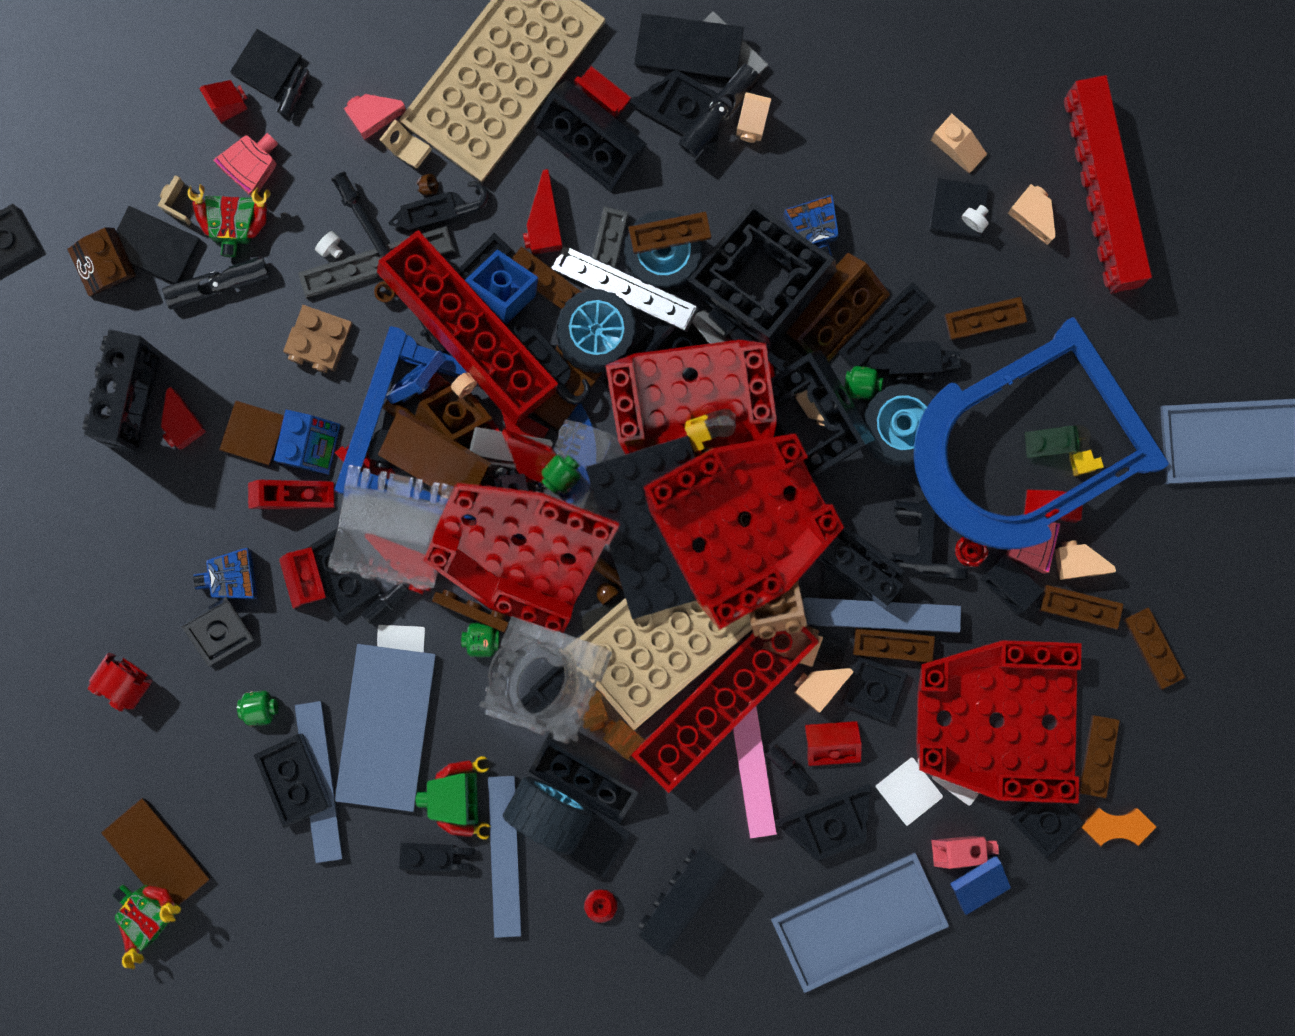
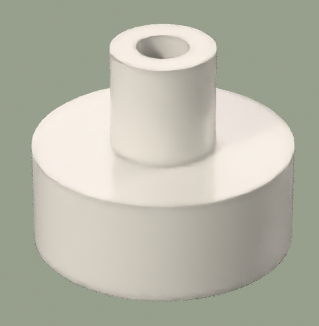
M980 205L977 210L968 208L961 216L962 220L969 227L980 233L989 224L985 218L988 209L983 205Z
M330 231L319 241L315 251L322 257L332 254L335 258H338L343 252L337 246L341 238L333 231Z

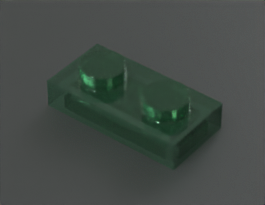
M1077 426L1025 432L1027 458L1032 459L1080 452Z

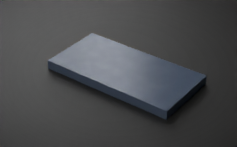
M1295 399L1168 405L1160 407L1163 452L1169 463L1165 467L1166 484L1295 478Z
M357 644L335 801L414 812L436 654Z
M916 853L903 857L771 918L804 993L949 927Z

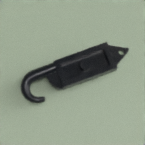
M468 182V187H476L480 191V198L477 201L464 204L459 194L446 192L401 205V209L388 224L412 232L457 219L459 216L477 212L484 208L489 198L488 190L480 182Z
M514 323L515 337L558 383L556 388L558 395L564 401L573 405L586 401L591 391L588 381L586 379L582 380L584 391L581 395H572L564 386L570 377L571 370L569 365L535 327L530 329Z

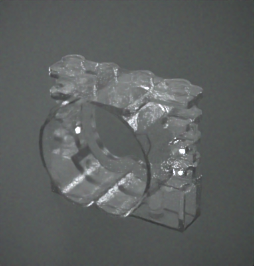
M511 616L500 644L502 648L496 652L491 661L488 671L489 687L486 686V697L484 702H480L479 706L486 709L485 715L495 719L505 720L512 725L530 729V731L545 736L546 731L553 733V739L568 744L569 739L577 742L579 738L577 736L578 730L584 724V721H582L584 714L590 708L588 706L591 696L594 697L596 692L594 691L596 682L602 681L612 652L602 646ZM542 657L547 658L549 663L555 667L565 666L564 684L556 700L545 710L532 715L520 701L518 690L520 678L526 667L534 660Z

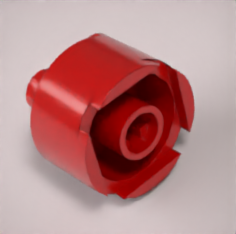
M107 653L89 679L90 685L88 690L101 697L103 695L111 700L109 704L118 711L123 712L125 708L129 710L134 709L151 685L152 680H145L147 674L130 661L123 658L119 662L114 660L115 654Z

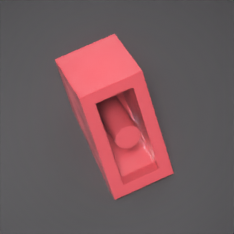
M365 94L362 97L356 96L348 101L347 107L344 110L365 140L404 114L406 108L401 100Z

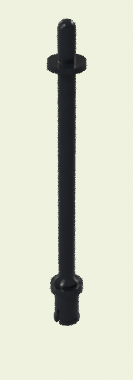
M346 172L335 175L331 182L341 195L342 204L351 207L380 257H384L390 251L360 203L361 193L355 190ZM420 321L424 328L420 335L422 337L428 335L436 350L444 353L446 348Z

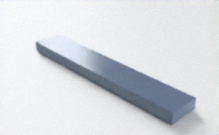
M821 598L802 599L807 625L960 633L961 606L890 602L883 609L874 601Z
M322 701L295 705L298 734L302 733L332 804V807L310 817L315 861L320 863L343 859Z
M515 776L488 777L494 938L521 936L517 830L510 826L503 818V813L515 793Z

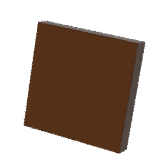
M235 401L219 450L271 466L284 415Z

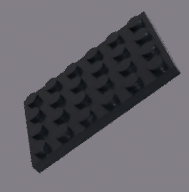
M688 435L585 466L600 516L619 523V527L609 546L632 620L696 601L690 586L649 510L644 486L695 458ZM701 537L694 539L692 543L694 551L697 553L703 551L705 542Z

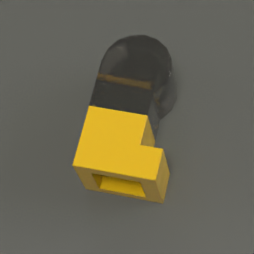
M721 409L686 421L685 430L694 452L705 449V442L718 436L723 438L731 436L736 428V415L729 409Z
M1083 425L1073 426L1064 436L1074 477L1104 468L1101 457L1096 459L1093 457L1089 444L1091 438L1090 431Z

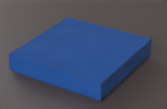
M997 856L951 883L965 915L1011 888Z

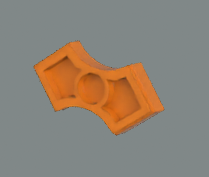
M1098 808L1081 828L1099 846L1115 838H1124L1139 846L1156 826L1138 808L1118 816L1110 815Z

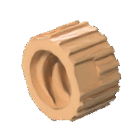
M463 373L455 379L451 388L459 398H462L474 390L477 381L470 373Z

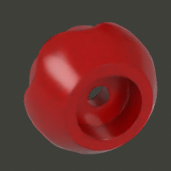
M961 537L955 546V554L961 564L976 567L987 558L988 549L987 546ZM970 548L973 549V553L969 552Z
M594 890L589 893L584 902V910L587 916L592 921L598 923L611 920L618 907L615 897L608 890ZM599 904H603L602 909L598 907Z

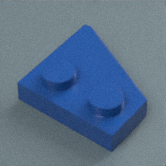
M440 350L437 351L426 366L421 363L410 373L399 379L386 395L387 400L391 404L400 400L405 402L414 393H423L430 386L428 381L447 357Z

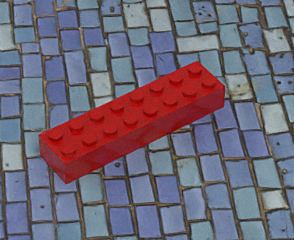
M1107 75L1075 81L1064 98L1066 112H1070L1072 122H1070L1071 136L1076 137L1078 147H1075V155L1083 168L1081 182L1083 187H1087L1089 195L1086 197L1088 211L1093 213L1092 231L1094 237H1098L1100 245L1097 248L1098 258L1100 262L1104 263L1105 267L1103 281L1105 286L1109 287L1110 293L1140 288L1152 276Z
M419 230L378 260L377 273L465 371L470 373L477 381V384L515 426L554 395L558 386L554 378Z
M803 626L800 631L811 643L792 660L763 649L764 643L771 640L774 650L777 652H787L792 647L793 640L786 630L775 632V636L768 639L754 636V633H752L631 756L669 793L820 641ZM785 634L789 638L790 643L786 649L780 650L776 648L774 639Z

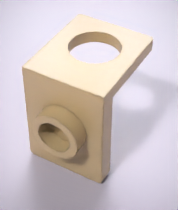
M397 120L393 121L380 138V141L396 157L416 169L432 150L429 145L412 136ZM399 130L398 140L395 143H390L392 133Z
M175 175L170 185L167 184L163 188L158 206L162 211L190 225L191 221L185 215L171 208L184 185L181 178Z

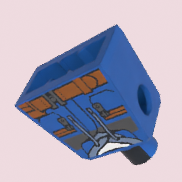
M832 195L784 210V219L791 229L832 256L828 243H832L838 238Z
M243 548L206 561L207 572L193 575L195 589L210 588L212 598L222 599L227 596L228 599H258L251 549Z

